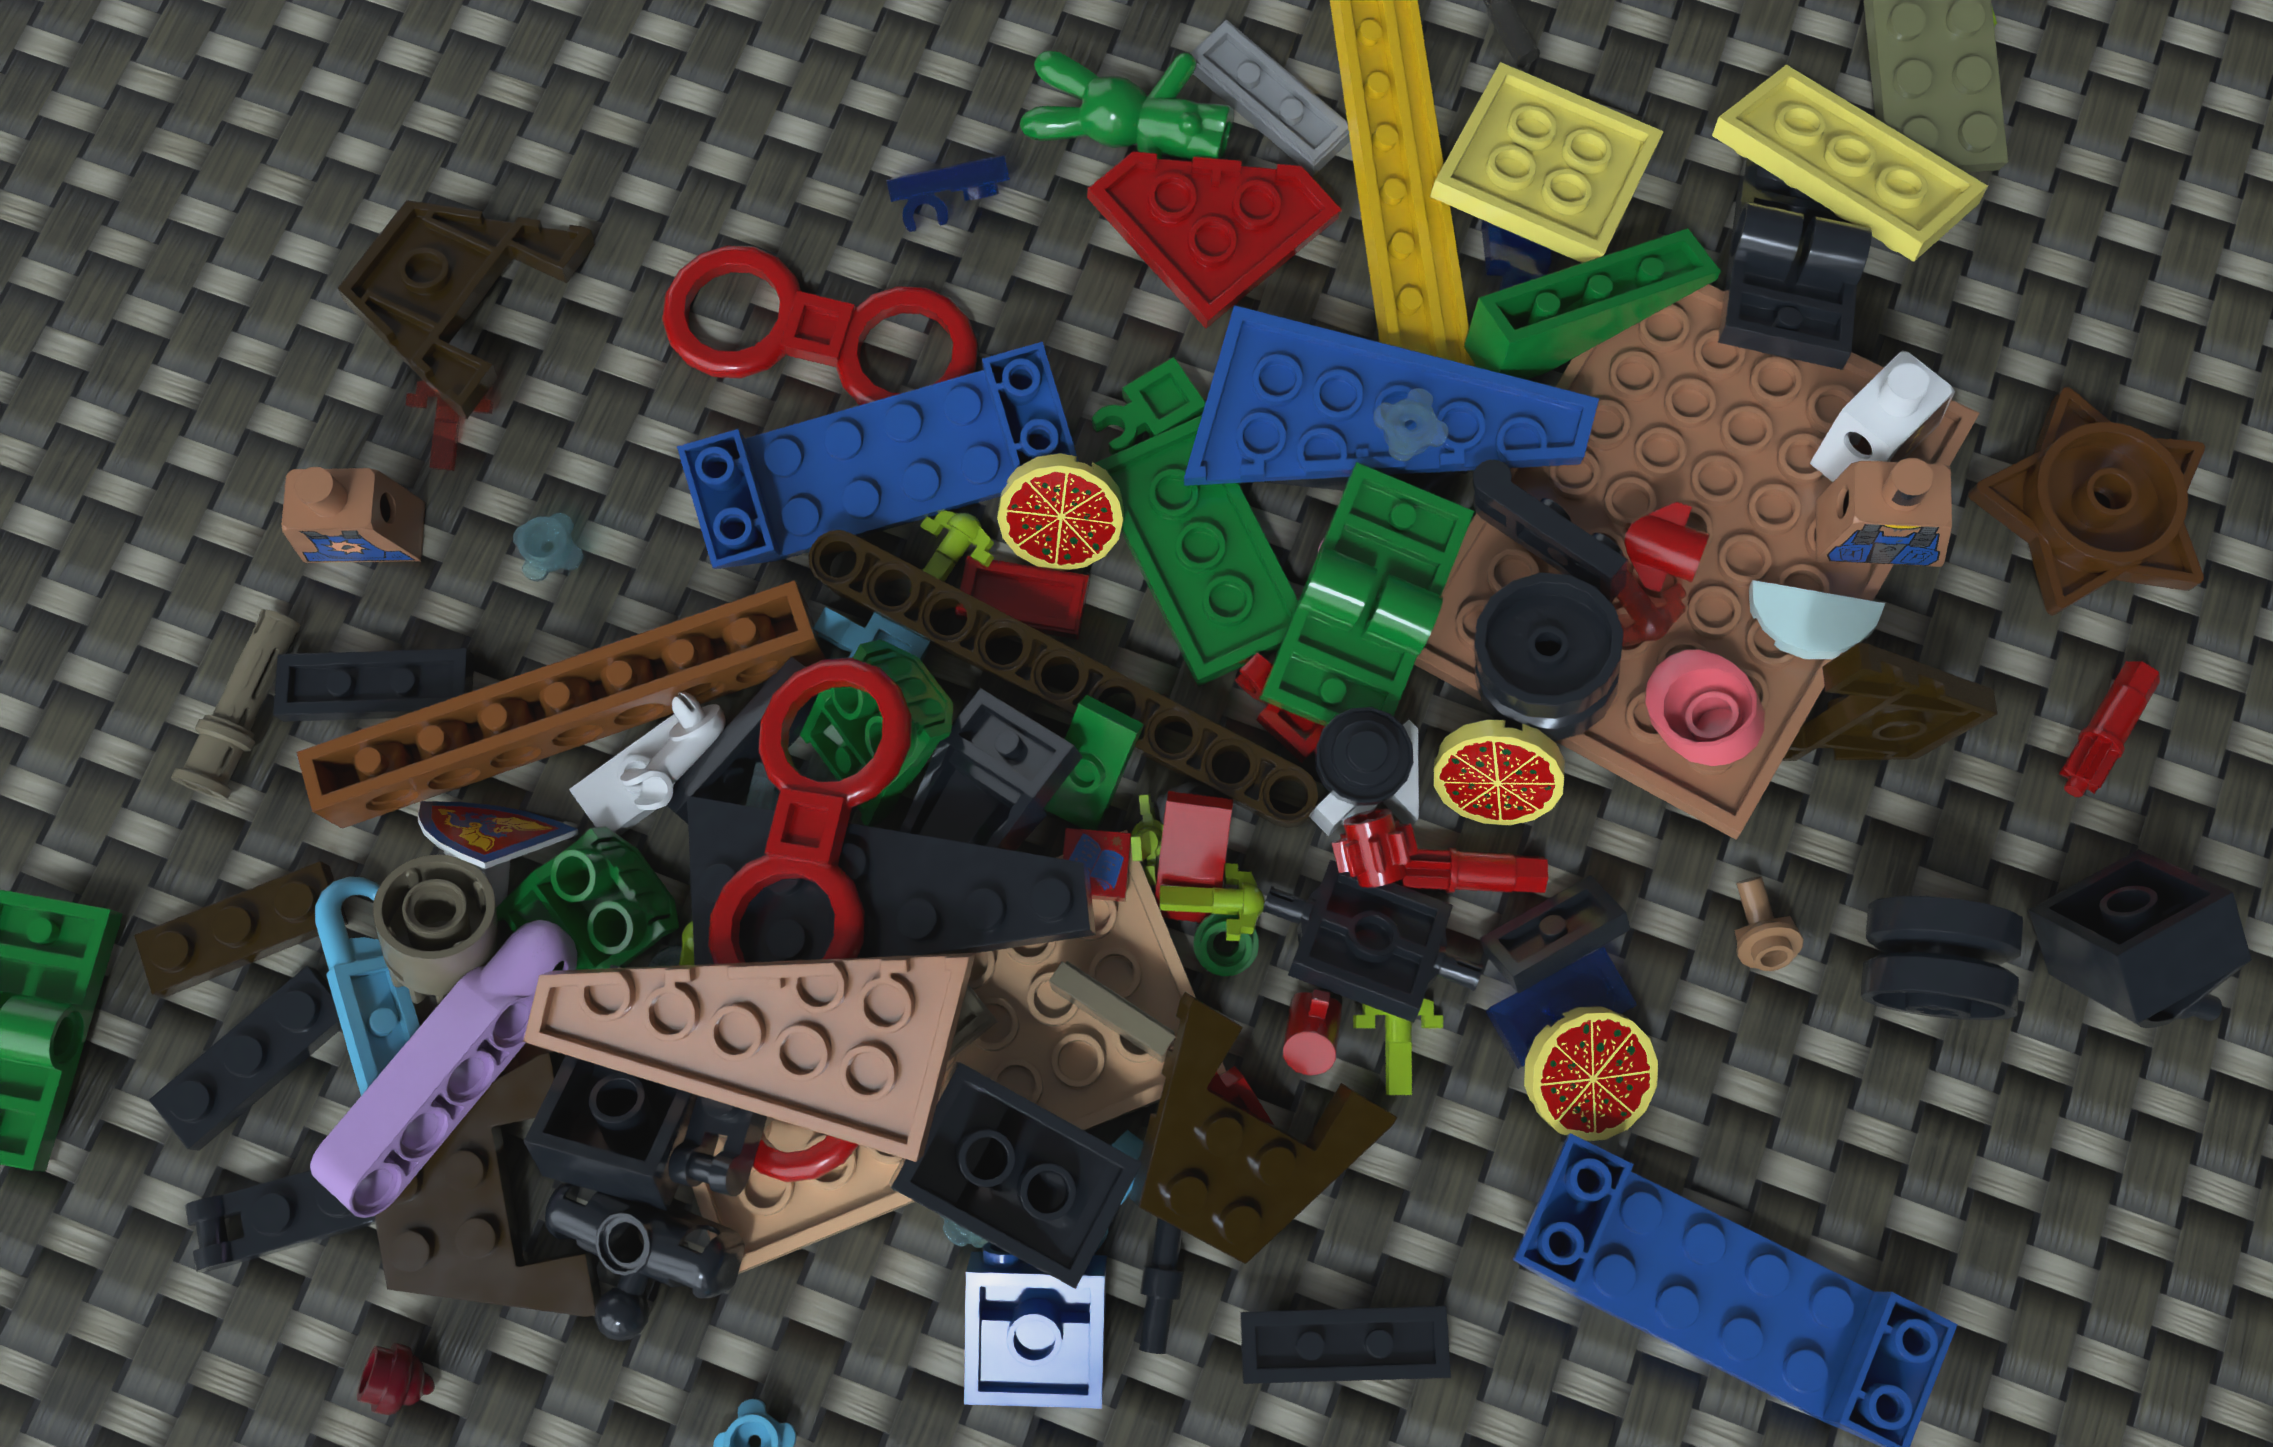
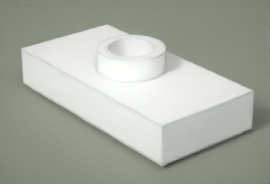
M675 714L569 789L595 827L606 826L621 836L655 811L640 810L634 803V800L642 793L643 783L625 786L620 780V776L630 768L644 769L670 739V730L679 722Z

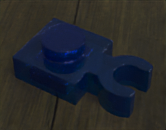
M1483 220L1481 230L1487 275H1504L1498 291L1547 275L1552 262L1549 248Z

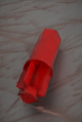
M2143 661L2125 662L2089 725L2079 733L2078 742L2059 775L2068 779L2064 786V790L2074 797H2082L2086 789L2095 794L2097 789L2101 788L2116 760L2123 755L2125 750L2124 744L2160 683L2159 671Z
M1449 847L1447 850L1418 849L1419 854L1410 856L1411 862L1405 864L1407 875L1401 879V886L1406 888L1445 889L1447 893H1454L1455 890L1545 893L1548 882V859L1541 856H1520L1509 853L1457 851L1453 847Z

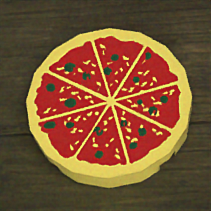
M1061 453L1035 457L1016 468L1007 479V485L1002 490L999 501L997 519L1002 538L1017 556L1037 567L1064 571L1085 568L1105 557L1119 540L1124 520V506L1120 489L1105 469L1093 462L1092 467L1086 463L1077 462V456Z
M1483 720L1463 725L1444 738L1439 746L1438 755L1434 762V788L1443 803L1460 816L1483 824L1514 825L1533 821L1552 810L1563 795L1565 759L1557 744L1539 729L1522 724L1521 731L1515 728H1506L1505 720Z
M1602 1006L1577 1007L1563 1013L1564 1018L1558 1020L1552 1027L1547 1024L1533 1041L1525 1059L1524 1086L1529 1100L1534 1104L1536 1112L1558 1133L1566 1136L1571 1133L1585 1141L1606 1140L1628 1130L1647 1111L1657 1088L1658 1060L1650 1038L1632 1020L1620 1013Z

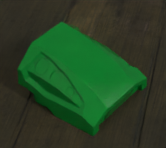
M882 639L860 644L852 658L881 668L902 689L912 715L911 747L898 776L877 797L856 806L862 814L860 819L865 826L869 827L880 824L894 810L902 792L924 767L938 743L949 737L952 729L953 702L919 657ZM853 687L830 688L818 694L800 736L806 744H812L835 778L841 781L858 773L874 757L882 739L883 718L876 700L869 693Z
M606 826L590 828L571 846L534 870L496 907L498 921H506L513 932L523 924L536 920H546L560 926L575 943L577 950L576 970L607 969L611 965L625 968L662 937L675 932L679 928L673 896L641 852ZM564 961L559 962L553 971L563 970Z

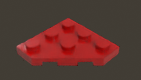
M1132 152L1088 187L1087 199L1205 329L1334 223L1342 210L1302 166L1277 164L1276 169L1241 166L1242 161L1193 157L1192 162L1157 159L1156 153Z

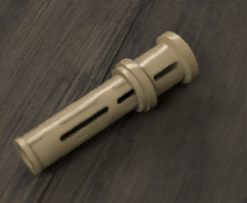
M261 609L253 632L234 667L213 714L205 715L203 719L198 720L195 730L199 733V736L184 767L174 770L171 776L172 780L199 793L221 800L229 799L232 790L227 785L243 752L251 751L255 744L253 740L255 734L250 730L275 680L278 654L287 653L296 633L301 628L298 622L278 612Z

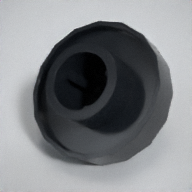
M1373 707L1352 708L1336 715L1322 730L1315 749V767L1323 786L1338 800L1355 806L1376 805L1392 798L1408 780L1414 763L1413 744L1405 727L1391 714Z

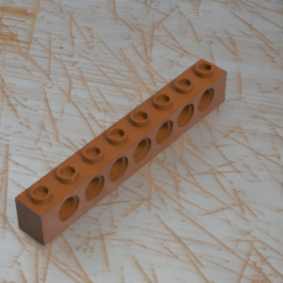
M794 580L298 751L296 753L312 812L343 829L674 713L672 710V700L675 696L679 698V693L681 692L691 694L702 704L767 681L791 657L795 658L805 667L826 659L818 633L814 630L815 625L808 604Z

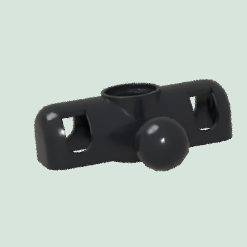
M562 1182L549 1198L545 1211V1222L549 1232L557 1239H576L577 1245L581 1249L597 1255L607 1269L621 1275L618 1286L603 1294L596 1304L594 1319L598 1330L608 1339L626 1341L642 1332L649 1319L650 1308L646 1297L643 1295L649 1278L671 1287H691L693 1294L703 1299L716 1297L733 1288L736 1283L745 1244L739 1233L731 1228L674 1205H670L668 1211H664L601 1192H596L588 1203L584 1205L577 1202L580 1186ZM638 1229L643 1235L644 1246L639 1240ZM693 1230H708L718 1236L712 1239L703 1253L689 1248L688 1243L684 1241L685 1237Z

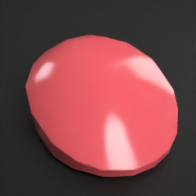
M1684 650L1670 655L1657 665L1647 682L1645 703L1651 724L1666 744L1688 761L1709 766L1726 765L1745 757L1758 745L1764 732L1765 711L1747 675L1733 662L1718 654L1703 650Z

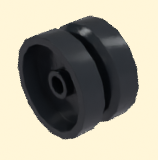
M1537 573L1513 580L1491 596L1477 619L1474 643L1476 661L1475 680L1483 707L1495 720H1505L1506 728H1515L1522 731V724L1539 729L1553 741L1580 735L1604 718L1617 695L1623 642V629L1614 605L1595 586L1567 574Z
M1896 896L1877 899L1869 903L1866 939L1875 948L1885 953L1863 962L1861 997L1863 1001L1898 1012L1948 1019L2002 1020L2017 1016L2019 977L2000 965L2021 956L2023 917L2005 908L1954 898Z

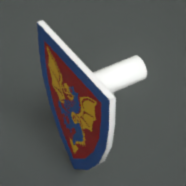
M421 801L418 813V823L423 834L438 848L444 850L445 855L457 857L482 870L493 888L496 907L508 896L511 859L578 835V829L556 820L527 811L496 805Z

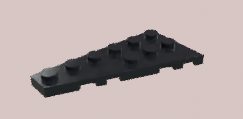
M687 796L694 965L714 964L708 946L710 914L723 886L746 863L766 855L765 849L775 811ZM851 823L847 825L838 866L854 881L865 910L864 944L857 958L981 953L1096 935L1089 868L1082 862ZM804 878L782 879L764 887L749 902L740 921L739 945L745 962L822 959L834 936L835 914L830 899L818 884Z

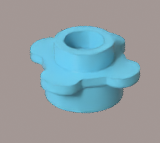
M749 1399L740 1404L738 1407V1418L731 1423L726 1432L716 1436L713 1447H751L749 1439L752 1435H758L761 1438L760 1447H794L797 1435L793 1425L788 1422L779 1423L766 1412V1405L763 1401Z

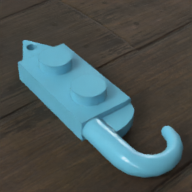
M346 877L332 882L321 892L315 905V923L329 969L326 974L362 1096L418 1030L420 1025L409 989L405 986L397 988L392 984L379 940L366 937H348L341 912L342 903L346 898L353 895L366 896L374 901L380 885L364 877Z

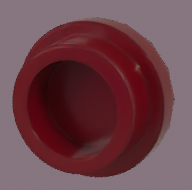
M394 1343L390 1349L375 1346L368 1357L360 1379L357 1401L371 1404V1411L373 1413L392 1415L399 1411L403 1405H413L423 1395L431 1394L435 1389L433 1378L427 1372H424L421 1359L413 1355L412 1349L409 1346Z

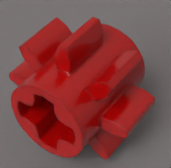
M1389 809L1365 811L1343 821L1345 833L1340 834L1341 840L1331 842L1339 873L1349 871L1351 877L1357 876L1358 884L1361 887H1378L1391 884L1407 875L1405 864L1411 862L1410 856L1419 854L1411 823L1400 825L1399 820L1393 819L1392 811Z

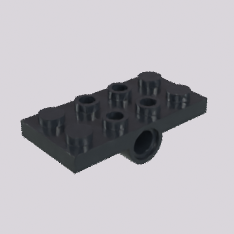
M1745 158L1739 176L1718 343L1843 370L1852 350L1857 284L1867 262L1872 239L1871 228L1854 225L1847 220L1839 218L1830 209L1798 189L1788 186L1782 179L1750 159Z

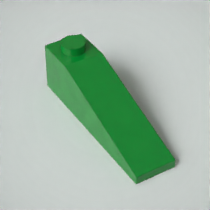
M1687 228L1479 297L1464 348L1478 368L1528 380L1548 373L1716 281L1721 270Z

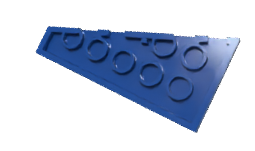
M1234 305L1185 472L1184 486L1349 477L1356 462L1386 475L1475 470L1479 464L1487 460H1499L1504 462L1509 468L1580 465L1585 456L1599 398Z

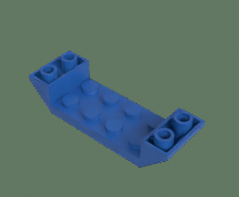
M1043 342L983 358V370L752 437L744 438L739 429L677 446L712 568L721 569L784 560L810 552L812 544L817 538L828 531L842 530L860 538L922 520L927 516L932 517L944 510L953 511L1001 497L1002 490L1007 485V479L1014 470L1035 457L1059 453L1077 456Z
M1571 1133L1567 1135L1512 1260L1562 1291L1814 1418L1881 1447H1910L1958 1324L1893 1292L1872 1291L1631 1172L1634 1164Z

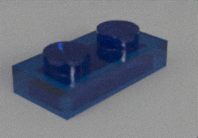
M1602 947L1519 994L1515 993L1496 1003L1485 1011L1517 1069L1525 1066V1059L1537 1034L1547 1024L1552 1027L1558 1020L1564 1018L1563 1013L1577 1007L1602 1006L1622 1014L1637 1006V1003L1605 948Z

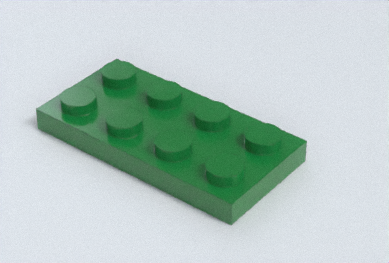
M1202 415L1095 463L1108 472L1120 489L1124 506V520L1121 533L1198 687L1243 667L1256 653L1264 657L1279 650L1298 604V599L1239 484L1184 486L1185 472Z

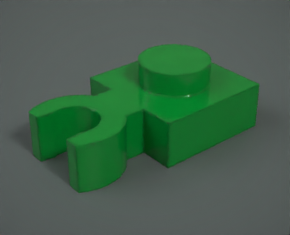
M1173 357L1122 387L1123 398L1127 405L1123 407L1119 405L1102 407L1093 415L1092 427L1096 433L1110 425H1117L1124 430L1121 436L1109 442V452L1111 455H1114L1134 446L1137 436L1145 431L1152 438L1201 416L1205 407V401Z

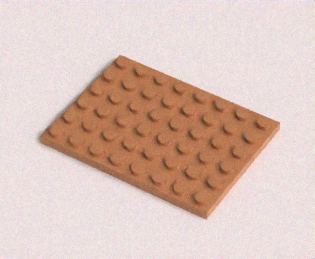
M1708 284L1571 360L1555 387L1599 398L1585 456L1580 465L1509 469L1512 474V483L1539 501L1542 498H1547L1556 502L1568 513L1572 523L1590 535L1601 533L1607 536L1620 547L1624 557L1628 559L1626 585L1612 602L1623 629L1617 695L1604 718L1580 735L1555 742L1737 840L1825 686L1822 666L1833 660L1803 659L1779 650L1774 645L1775 640L1762 630L1756 618L1753 619L1750 613L1749 587L1752 580L1873 601L1894 565L1816 561V500L1833 482L1810 464L1842 409L1884 367L1852 352L1843 370L1718 343L1724 291ZM1951 400L1939 426L1906 458H1917L1930 464L1950 466L1980 413ZM1862 436L1858 445H1852L1860 453L1872 455L1871 445L1865 437ZM1679 502L1692 507L1686 526L1710 533L1693 581L1689 582L1667 574L1661 592H1657L1644 587L1627 554L1624 544L1625 535L1630 525L1639 518L1672 503ZM1476 513L1469 524L1442 592L1443 603L1434 628L1423 650L1417 656L1414 665L1481 701L1475 680L1476 661L1474 643L1477 619L1490 597L1513 580L1537 573H1563L1484 521ZM1684 650H1703L1718 654L1733 662L1747 675L1765 711L1764 732L1758 745L1745 757L1730 764L1718 766L1690 762L1671 749L1651 724L1645 703L1647 682L1657 665L1670 655Z

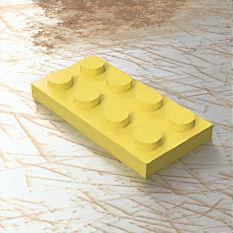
M1788 65L1782 67L1720 115L1712 134L1714 138L1734 149L1740 156L1750 159L1782 179L1788 186L1798 189L1830 209L1839 218L1847 220L1854 225L1871 228L1874 238L1884 243L1889 249L1902 254L1913 262L1980 203L1988 185Z

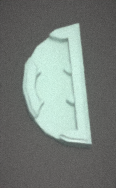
M1752 580L1749 587L1750 613L1753 619L1756 618L1762 630L1775 640L1774 645L1779 650L1803 659H1833L1857 643H1861L1876 628L1885 603L1756 580Z

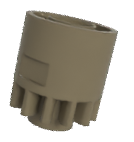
M449 855L419 857L402 864L392 871L382 882L376 893L373 904V918L384 961L389 970L393 986L397 988L407 987L413 1003L422 1002L426 995H435L439 1005L463 976L477 967L485 966L502 946L493 888L485 874L469 862Z

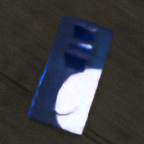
M998 155L889 178L886 181L891 202L908 199L903 208L902 216L905 227L909 232L916 231V222L913 214L915 209L921 204H929L934 207L940 226L947 224V208L944 202L934 193L950 190V192L962 190L964 201H970L999 194L997 183L1008 181L1010 178L1005 156Z

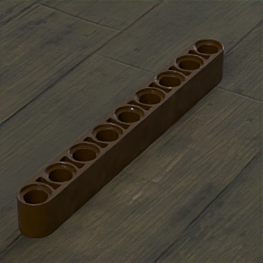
M842 530L828 531L819 536L812 544L809 553V566L814 576L836 595L871 613L875 612L930 641L935 647L1071 718L1074 717L1078 704L1086 695L1104 703L1108 697L1115 693L1129 694L1135 699L1136 708L1131 718L1144 724L1133 751L1191 781H1197L1207 786L1215 794L1225 799H1232L1234 804L1274 825L1294 828L1306 823L1311 818L1318 802V791L1314 779L1303 768L852 533ZM843 551L856 552L857 561L851 573L844 577H832L830 571L832 560ZM897 579L910 580L912 587L910 597L899 606L890 607L885 605L884 593L889 584ZM953 607L965 608L967 611V621L963 629L954 635L946 636L940 634L938 631V621L944 611ZM1011 635L1022 639L1023 649L1016 661L1006 665L994 663L992 651L999 639ZM1062 664H1069L1078 668L1079 679L1073 690L1066 694H1055L1048 690L1047 679L1053 668ZM1171 722L1184 723L1193 732V738L1188 748L1176 754L1164 752L1158 747L1159 732L1165 725ZM1229 751L1242 753L1250 762L1248 775L1242 781L1234 784L1221 782L1216 778L1213 769L1218 757ZM1291 780L1298 782L1307 793L1306 805L1295 814L1281 813L1270 802L1271 791L1282 781Z

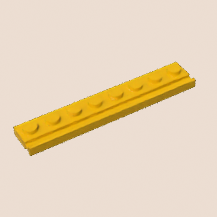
M1330 0L1379 342L1475 367V363L1464 348L1469 331V323L1450 205L1430 197L1434 182L1444 164L1418 0Z

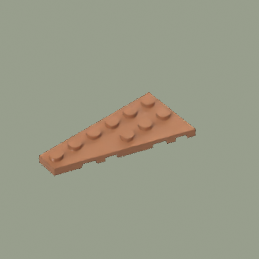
M976 953L549 971L539 975L523 1042L917 1162L925 1152Z

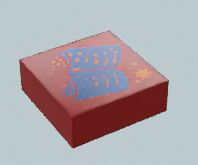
M1066 828L1063 859L1082 862L1089 868L1092 899L1126 902L1131 833Z

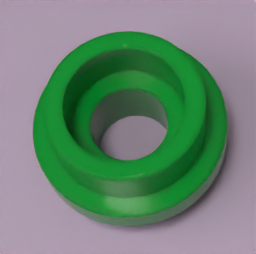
M1211 913L1200 922L1195 931L1193 944L1196 958L1206 970L1219 976L1237 975L1249 968L1257 956L1259 940L1256 929H1254L1253 934H1241L1237 947L1230 952H1221L1213 944L1216 935L1226 931V920L1239 919V915Z

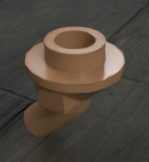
M1762 876L1737 882L1736 885L1748 922V926L1735 930L1738 958L1742 964L1763 971H1775L1787 966L1803 948V937L1794 924L1791 916L1774 919Z

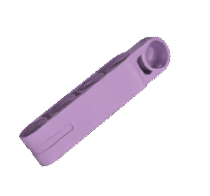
M546 920L525 923L512 933L485 966L469 971L457 982L319 1145L310 1164L311 1174L355 1216L361 1218L375 1216L386 1210L398 1198L525 1045L526 1042H523L539 975L553 971L555 966L561 961H564L563 970H576L577 950L569 934L557 924Z

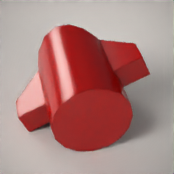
M1679 502L1672 503L1639 518L1627 530L1624 542L1626 551L1644 587L1661 592L1667 574L1689 582L1693 581L1710 533L1686 526L1692 509L1691 506Z
M1314 989L1312 993L1300 992L1294 994L1291 1000L1283 1045V1057L1287 1065L1297 1073L1310 1076L1322 1074L1329 1070L1336 1060L1342 1005L1338 1000L1330 997V992Z

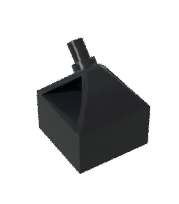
M2139 849L2029 909L2049 975L2143 1028H2155L2167 1025L2177 1018L2187 1019L2191 1016L2206 1021L2217 1019L2222 1011V1002L2217 996L2209 993L2252 960L2232 891Z

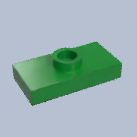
M1086 695L1078 704L1065 740L1073 744L1083 758L1043 809L1084 830L1098 831L1104 822L1144 724Z

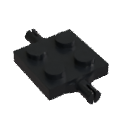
M1330 860L1321 885L1310 894L1308 900L1271 886L1264 904V913L1267 912L1299 924L1297 930L1299 946L1288 976L1413 1023L1421 1009L1426 990L1435 982L1437 976L1475 991L1483 970V964H1477L1446 952L1447 939L1445 930L1453 908L1452 904L1395 883L1378 887H1361L1358 884L1357 876L1351 877L1349 871L1339 873L1337 863L1333 860Z

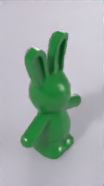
M1044 51L1035 59V70L1047 85L1082 100V104L1080 107L1038 106L1029 110L1022 116L1020 121L1021 130L1028 138L1038 141H1051L1088 136L1099 144L1111 148L1127 147L1137 143L1138 152L1156 153L1157 159H1163L1162 153L1190 161L1193 160V157L1225 159L1234 121L1233 108L1229 105L1197 103L1188 99L1176 98L1196 69L1197 62L1192 54L1185 52L1176 56L1149 95L1127 78L1119 76L1098 77L1083 65L1060 52Z

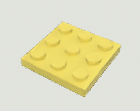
M1500 62L1439 172L1430 197L1584 263L1605 255L1664 131Z

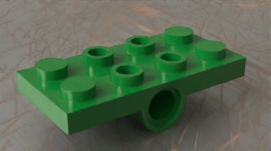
M1356 462L1259 699L1325 727L1336 715L1352 708L1373 707L1394 716L1416 658L1426 645L1443 603L1442 592L1474 511Z
M0 890V1165L32 1171L46 1172L123 913L106 908Z

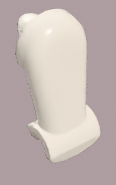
M687 692L679 693V698L676 696L673 698L672 710L679 722L670 730V739L644 769L630 768L620 776V780L625 786L643 783L641 795L634 800L638 809L655 810L669 803L673 795V784L723 732L726 720L724 712L719 705L712 704L701 708L697 699Z

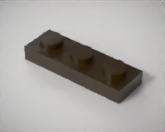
M321 861L135 934L134 936L152 995L162 998L168 997L319 936L315 923V905L321 892L334 882L330 866ZM342 905L341 912L344 919L345 925H347L348 921Z

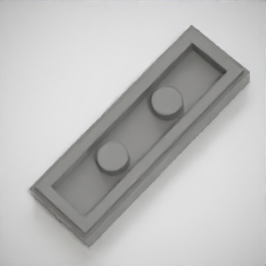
M1225 20L1190 53L1197 62L1193 75L1296 163L1302 166L1310 175L1314 176L1350 142L1347 121L1228 20Z

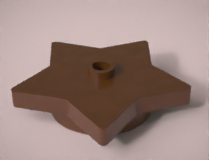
M2069 387L2063 388L2051 401L2033 455L1979 481L1968 492V497L1974 503L2028 543L2045 609L2052 616L2113 580L2190 591L2204 580V575L2184 520L2188 508L2187 491L2205 451V445L2198 441L2153 438L2132 426L2111 422Z

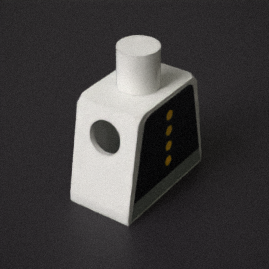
M1901 351L1842 409L1810 464L1834 482L1854 462H1899L1905 459L1939 426L1955 393L1954 389L1948 382L1911 353ZM1863 436L1871 445L1872 455L1862 454L1852 445H1858Z

